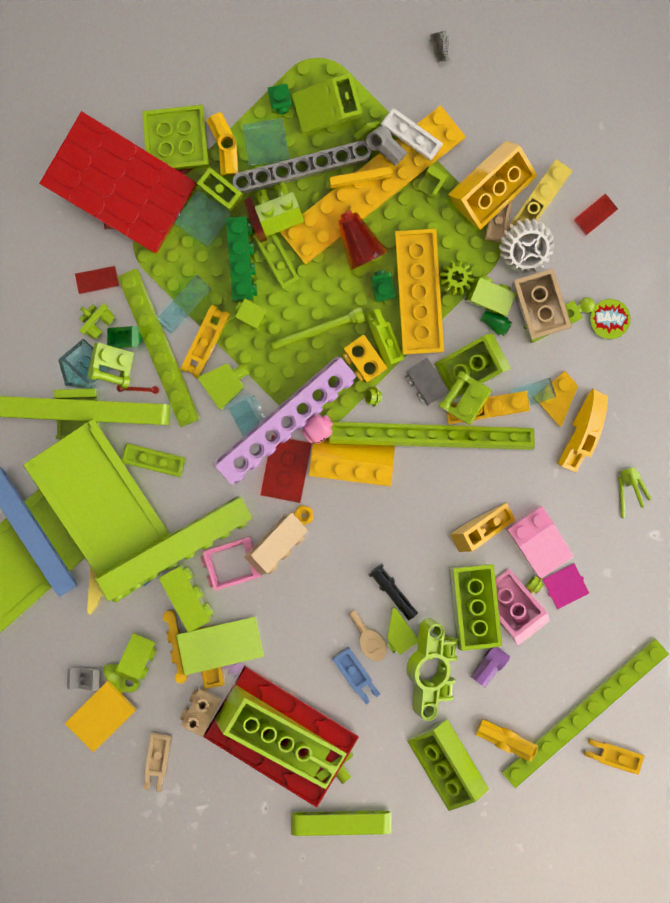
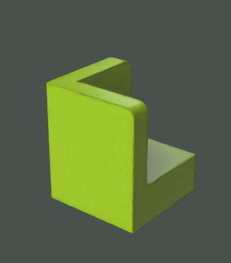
M431 164L417 189L434 199L447 180L448 175Z

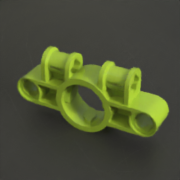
M426 618L420 623L417 651L411 655L406 667L407 675L414 683L413 711L425 721L435 719L438 713L439 702L452 701L454 699L452 689L455 678L450 676L451 667L449 662L457 660L456 644L459 643L458 638L445 636L444 627L431 618ZM434 657L437 658L438 666L435 675L429 680L421 679L420 681V667L426 660H433Z

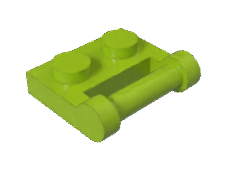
M94 343L88 378L118 384L119 387L126 389L130 383L129 374L134 353L105 344ZM99 365L121 371L120 376L99 371Z
M460 371L457 375V381L444 401L441 400L438 406L471 425L492 390ZM466 382L469 384V387L457 406L453 408L450 405Z

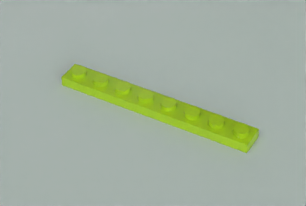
M138 269L130 270L118 276V281L180 428L200 420V416Z

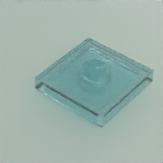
M283 118L242 125L249 166L289 160Z

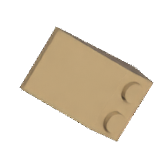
M554 269L513 281L512 287L514 293H516V300L531 339L572 328Z

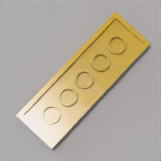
M436 229L395 231L403 355L444 352Z

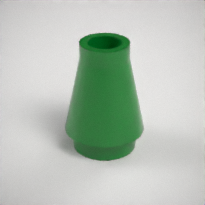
M488 310L484 312L480 320L498 336L500 334L505 336L512 325L508 317L489 312Z

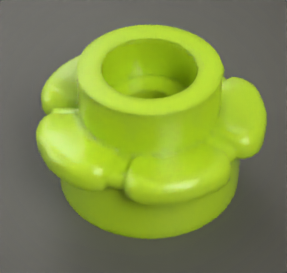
M377 387L368 388L365 396L366 403L376 407L382 401V392Z
M533 575L526 583L525 588L531 594L533 592L537 594L544 585L542 583L543 579Z

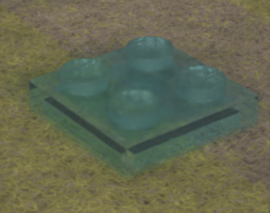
M197 190L174 224L206 247H209L226 224V218H230L232 214Z

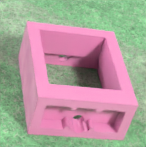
M251 536L203 551V556H200L204 568H208L209 575L206 576L209 587H213L214 591L262 576L250 564L252 573L219 583L210 554L242 544L247 554L254 547Z

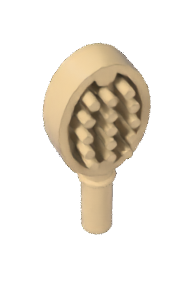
M355 610L350 612L348 615L361 634L359 643L363 653L373 661L383 660L386 656L387 648L382 636L374 630L367 629Z

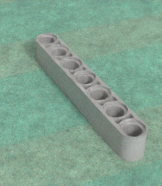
M358 141L247 170L233 177V186L242 194L273 187L276 184L280 185V183H288L366 162L370 157L371 149L365 141ZM363 147L367 150V154L362 157L358 156L356 150ZM338 153H345L347 159L344 162H340L336 159V155ZM319 158H325L328 163L324 167H319L316 161ZM299 163H304L308 168L305 172H299L296 166ZM284 168L288 171V174L282 178L278 177L276 174L277 170ZM261 173L268 176L267 181L264 183L256 180L257 176ZM239 179H246L248 181L247 186L244 188H239L236 184Z

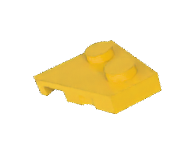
M563 371L534 397L558 427H561L564 423L578 385L566 371Z

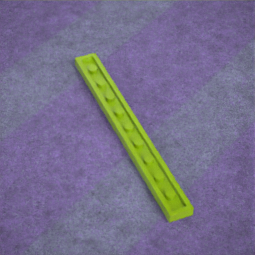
M332 422V434L329 436V444L534 450L535 447L534 428Z
M654 638L534 743L538 745V749L531 762L517 757L501 771L502 774L516 789L665 659L669 653Z

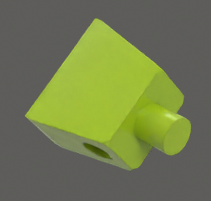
M227 363L199 376L198 380L219 410H223L245 388L241 379L250 374L244 363L235 369Z

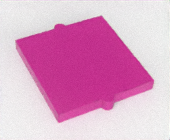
M575 563L543 579L549 592L548 596L552 598L557 609L590 594L583 581L584 577L580 575Z

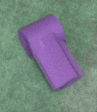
M498 647L489 648L483 656V661L471 677L480 685L486 687L495 674L507 664L510 656Z

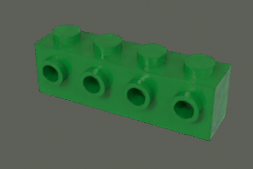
M247 216L226 218L233 303H238L247 299L253 302L254 296H257V285L252 282V275H256L255 263H251L250 255H254L253 242H249V234H252V222H248Z

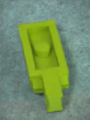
M380 309L367 313L366 316L385 365L389 366L404 360L389 322L385 321Z

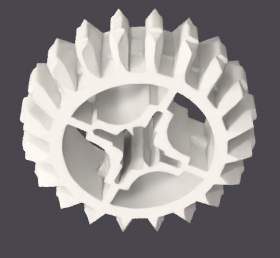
M525 218L524 223L517 220L516 226L510 224V231L504 230L506 237H500L502 242L499 245L501 250L500 256L503 258V262L509 265L511 270L516 269L519 273L524 270L525 273H529L530 269L536 272L537 266L543 267L544 261L549 262L547 256L553 255L551 248L555 247L553 243L554 237L550 232L551 230L543 222H538L534 218L532 221ZM517 243L515 253L513 254L514 245Z

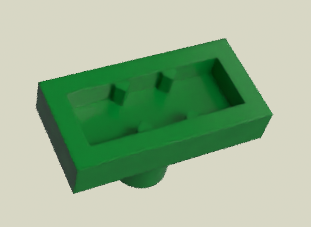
M138 326L107 328L108 346L135 348L142 342V335L139 333Z

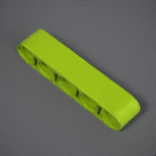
M386 810L291 813V835L293 836L384 835L391 833V812Z

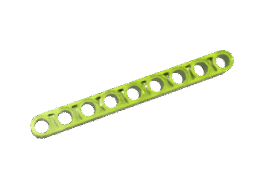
M0 396V417L87 422L94 419L95 422L169 425V404Z

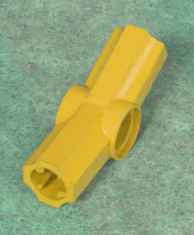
M222 112L215 113L207 118L206 122L219 146L221 176H234L239 173L237 142ZM227 139L233 142L232 147L228 149L222 147L223 141Z
M484 719L481 720L477 727L476 736L493 743L494 746L508 753L512 752L530 762L537 753L538 745L520 737L519 734L505 727L501 728Z

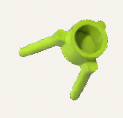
M636 467L620 471L621 477H618L621 518H625L624 483L626 487L633 485L641 508H644V503L637 483H639L649 501L652 499Z

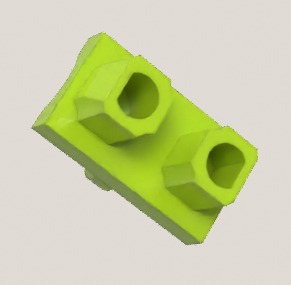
M104 303L93 315L92 313L97 308L93 304L88 309L83 306L80 308L84 314L79 320L84 323L89 317V320L79 330L83 335H88L97 340L103 332L96 324L102 320L109 326L116 319L112 312L109 311L110 308Z

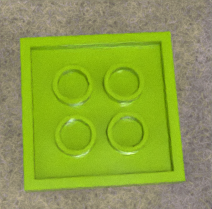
M203 104L142 111L145 151L176 170L209 166Z

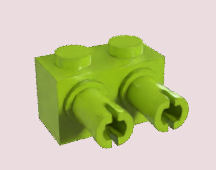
M280 183L281 189L278 184L274 186V191L278 198L271 201L266 190H261L262 196H260L259 191L255 193V199L258 203L255 209L266 237L304 222L294 192L289 193L285 183Z

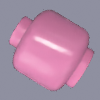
M317 414L306 420L307 424L302 430L303 435L310 443L319 444L332 434L331 426L333 423L327 415Z

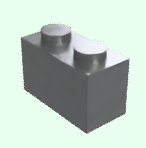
M428 357L406 371L407 376L405 378L411 387L415 386L418 390L416 395L422 404L426 403L428 406L449 393V390Z

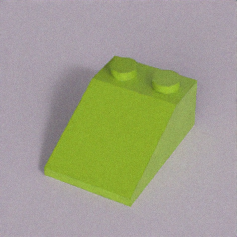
M493 333L478 338L434 363L449 392L457 381V375L460 371L484 384L511 369ZM465 382L455 398L463 395L469 384Z

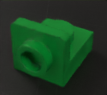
M288 84L267 87L272 113H277V115L289 113V110L292 109Z
M386 270L374 272V276L370 278L376 303L396 298L391 272L386 273Z

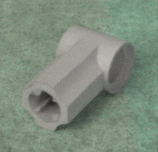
M379 126L366 137L368 147L375 151L378 150L394 167L407 155V152L392 138L390 130L385 126Z

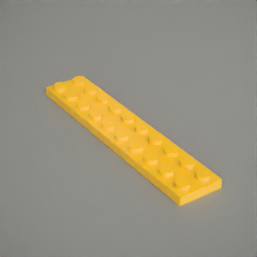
M441 105L417 123L419 127L443 143L431 161L400 139H397L396 142L407 152V155L398 165L394 167L379 153L356 171L360 172L390 166L392 177L336 187L302 214L303 223L280 232L305 265L428 169L431 164L433 165L466 139V136Z

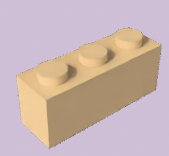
M293 513L284 514L244 558L260 575L271 574L277 569V563L291 554L292 551L290 549L304 540L305 537L303 535L308 530Z

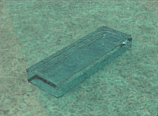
M196 275L158 316L160 324L170 334L173 333L212 289Z

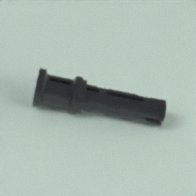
M381 563L368 574L369 577L374 578L379 585V589L389 595L408 621L413 619L418 614V611L398 589L395 579L389 576L383 568L384 565Z

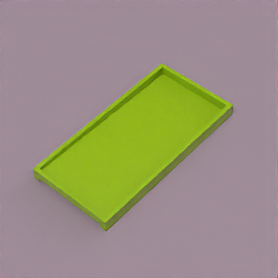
M91 419L23 464V467L96 576L170 535L94 419ZM146 579L145 581L141 582V585L145 584L149 580ZM130 589L122 593L123 597L115 601V603L132 593Z
M38 489L24 502L69 571H71L85 558ZM7 517L0 523V633L52 588Z

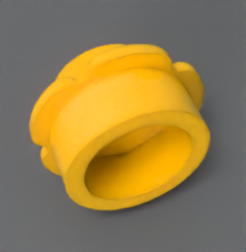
M304 505L297 507L294 516L303 525L309 524L313 520V511L310 507H305Z

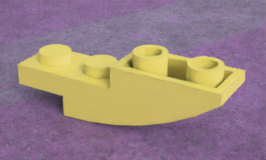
M556 159L510 224L516 226L517 220L524 223L525 218L530 221L533 218L538 220L573 170Z

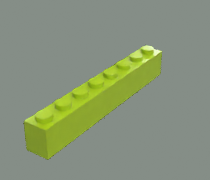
M236 496L94 577V580L107 601L112 600V602H115L123 597L122 593L129 589L131 592L142 586L141 582L146 579L151 581L160 576L159 572L164 569L167 571L173 569L181 559L188 560L196 555L195 551L200 548L205 550L211 547L213 541L218 538L220 540L227 538L231 535L230 531L235 528L239 530L249 525L248 521L253 518L242 498Z

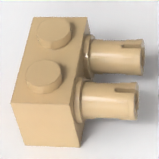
M201 686L198 691L194 690L189 699L192 702L189 710L185 708L180 717L183 720L181 726L203 737L222 697Z

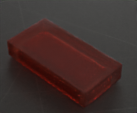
M605 193L573 221L585 235H588L616 212L618 208Z
M251 197L244 199V204L259 242L267 241Z
M116 266L75 273L79 294L119 287Z

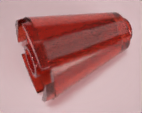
M349 210L340 215L341 220L338 221L348 266L351 270L387 253L385 246L357 212L352 213Z

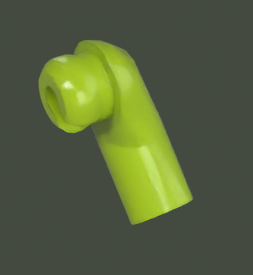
M381 122L365 123L354 134V137L358 141H362L369 133L381 126Z

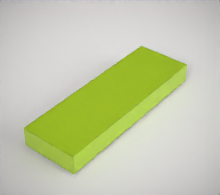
M263 229L254 233L253 237L281 289L299 281L300 279L276 234L274 233L266 237Z
M126 443L121 461L125 464L181 478L186 458Z

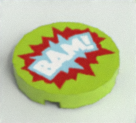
M616 299L600 301L595 305L594 310L590 312L589 318L590 326L594 333L602 339L608 340L619 338L625 334L631 321L629 309L624 303Z

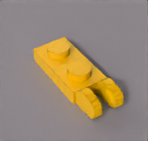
M589 738L588 743L591 746L602 748L601 755H598L592 751H585L584 755L586 757L639 775L645 755Z

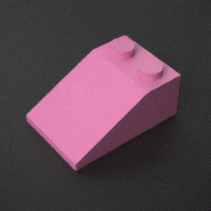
M542 506L536 507L506 528V531L539 578L545 577L574 557Z
M507 569L495 579L500 624L514 642L520 645L548 623L550 619L547 612L514 573Z

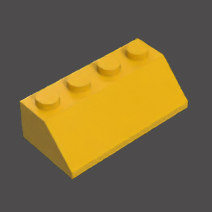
M505 141L458 184L448 196L457 210L477 229L481 230L537 177V174L520 145Z
M329 437L319 444L313 442L309 476L391 487L395 446L329 444Z

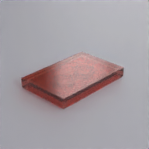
M289 439L284 443L280 442L275 447L276 450L267 458L261 496L297 503L301 502L312 443Z

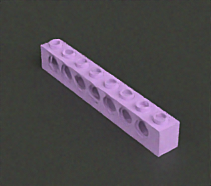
M336 356L212 464L231 485L233 483L237 484L245 477V472L249 469H255L261 463L259 460L265 455L267 457L270 456L280 442L284 443L292 436L291 433L296 428L299 430L307 424L306 420L311 415L319 414L323 410L322 406L326 402L334 401L338 397L337 393L343 388H349L354 383L353 379L357 376L341 357ZM331 376H335L337 382L334 386L330 387L328 380ZM320 389L321 397L318 400H314L312 397L313 392ZM300 403H305L306 405L303 413L297 412V406ZM289 416L290 424L282 427V418ZM274 430V438L266 440V432ZM257 443L259 445L258 452L250 453V446ZM242 457L244 460L242 466L235 467L234 460Z

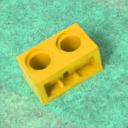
M362 335L343 349L345 352L343 357L349 365L353 363L356 367L355 374L361 382L365 380L368 383L387 370L386 365L365 335ZM360 346L364 354L361 357L353 356L352 349L354 347ZM372 363L375 366V372L373 374L365 373V364Z

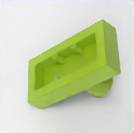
M352 752L349 753L344 763L353 757L354 754ZM341 756L333 761L332 764L337 765ZM343 765L336 775L341 784L352 777ZM323 769L316 776L320 781H323L331 773Z

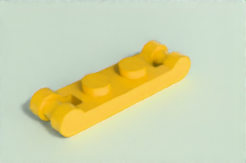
M214 305L210 306L180 368L181 371L185 373L188 371L197 379L202 375L224 326L229 320L230 313L222 312ZM213 317L219 319L217 325L211 322ZM192 360L199 362L197 367L191 364Z
M168 609L163 614V620L169 626V631H166L168 643H172L173 651H170L172 663H176L177 667L175 681L182 684L187 680L188 675H183L175 634H180L176 612L173 609Z

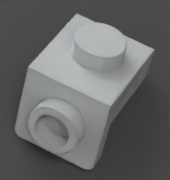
M86 667L68 668V689L99 690L100 677L98 669Z

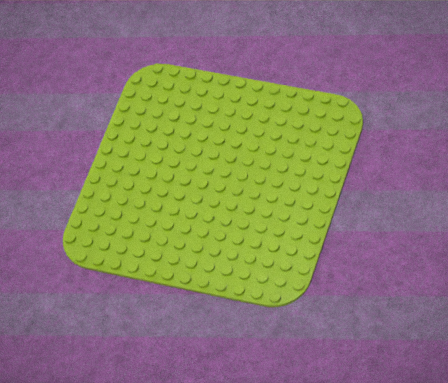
M309 58L300 61L292 66L273 85L288 84L292 109L289 110V113L283 115L272 113L267 91L230 128L237 142L238 171L240 173L358 142L354 134L365 123L374 121L382 123L389 111L353 76L362 110V118L302 134L292 93L331 78L350 74V72L339 63L326 58ZM391 133L392 138L396 141L398 138ZM229 139L224 140L222 143V147L226 149L233 145V142ZM217 142L208 150L209 166L189 168L184 175L198 182L210 167L221 176L219 146ZM360 147L356 150V154L361 157L365 156L367 150ZM371 149L370 157L364 163L285 183L288 192H294L303 214L335 189L330 188V177L355 173L380 152ZM338 153L336 159L344 162L347 159V155L345 153ZM319 158L316 161L319 167H324L328 163L325 158ZM437 161L433 166L447 174L448 178L434 199L417 189L428 170L426 169L306 265L280 232L275 233L300 279L284 289H281L253 237L254 233L263 229L255 206H258L255 193L258 191L243 194V198L230 213L197 185L157 255L133 241V250L142 269L199 326H201L211 305L218 307V310L222 312L226 311L231 314L217 344L238 365L244 363L250 372L248 375L280 406L336 356L341 357L355 374L357 369L353 363L350 365L343 357L345 353L343 349L362 335H365L384 362L366 316L367 313L373 310L380 309L385 321L390 323L403 354L395 231L436 229L440 282L446 279L440 277V273H447L443 267L446 265L451 269V261H454L456 267L459 260L462 261V268L469 264L470 266L466 271H474V274L468 276V278L474 279L481 278L482 275L487 276L500 258L501 250L499 245L502 243L485 240L487 224L479 230L457 210L448 194L460 183ZM299 163L296 166L299 172H305L308 168L304 163ZM280 168L276 174L282 178L288 174V171ZM261 173L257 176L256 180L264 183L267 181L268 176ZM221 176L233 185L232 180L234 176ZM239 179L236 185L239 188H244L247 186L248 181L246 179ZM274 186L261 189L267 191L270 201L278 198L274 191ZM247 216L248 222H252V234H249V242H253L254 255H250L251 263H255L256 275H252V282L257 285V296H254L253 303L268 311V315L259 332L237 321L235 318L234 310L238 303H233L226 218ZM386 270V273L391 272L396 298L376 303L370 278L374 276V272ZM454 273L452 280H457L460 283L462 276ZM440 284L442 320L467 296L468 290L463 287V295L459 293L458 289L456 295H452L453 288L446 292L445 288L448 284ZM360 306L365 322L359 324L357 322H350L275 350L270 348V343L348 315L350 311H353L352 308ZM213 317L211 322L217 325L219 319ZM356 346L352 349V354L355 357H361L364 351L360 346ZM400 362L386 366L387 370L368 383L365 380L361 382L358 377H355L353 379L354 383L347 389H341L334 401L326 402L319 414L322 416L327 415L332 422H339L366 396L368 388L379 384ZM372 363L365 364V373L373 374L375 366ZM331 376L328 380L330 387L334 386L337 382L335 376ZM320 389L313 392L312 397L314 400H318L321 397ZM300 403L297 406L298 413H303L306 409L305 403Z

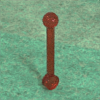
M119 385L116 387L118 392H123L124 390L152 392L153 394L159 392L157 386L152 388L127 387L126 389L119 387Z

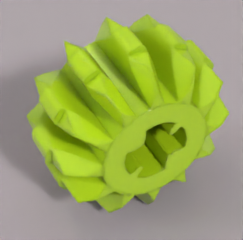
M461 260L458 261L457 267L454 261H451V269L445 265L443 269L447 273H440V277L446 278L440 284H448L445 288L446 292L453 288L452 295H456L457 289L463 295V287L469 291L471 287L468 283H474L475 281L473 278H468V276L474 274V271H466L470 266L469 264L462 268ZM454 273L462 276L460 283L457 280H452Z

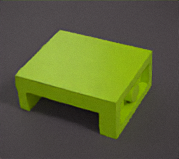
M98 389L54 390V398L98 401ZM57 420L56 439L64 438L87 423V421Z

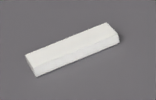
M394 108L391 109L381 123V126L387 127L394 136L429 161L434 158L443 145L442 142Z

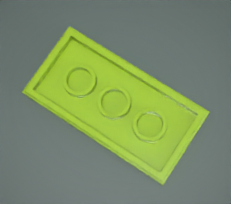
M255 616L193 630L189 633L175 634L183 675L264 657Z

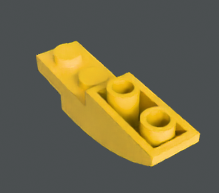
M595 389L590 390L572 424L577 428L558 461V464L562 467L577 472L585 455L591 458L604 426L608 403L607 395Z
M528 391L488 397L474 420L531 411ZM459 402L452 403L450 406L455 408ZM446 412L448 425L463 422Z

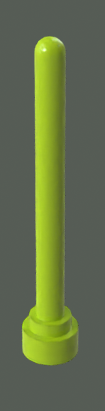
M360 306L352 308L353 311H350L348 315L270 343V348L275 350L350 322H357L358 324L365 322Z

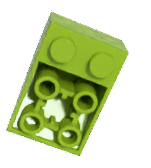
M352 73L331 78L292 93L302 134L362 118V110Z

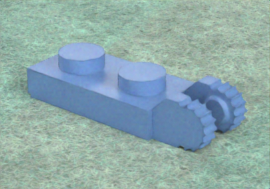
M349 647L332 658L355 693L359 694L365 704L370 702L368 696L361 690L366 685L369 686L373 695L376 697L380 695L372 683V679Z

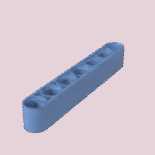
M0 467V508L55 593L61 597L77 587L78 584L10 478Z

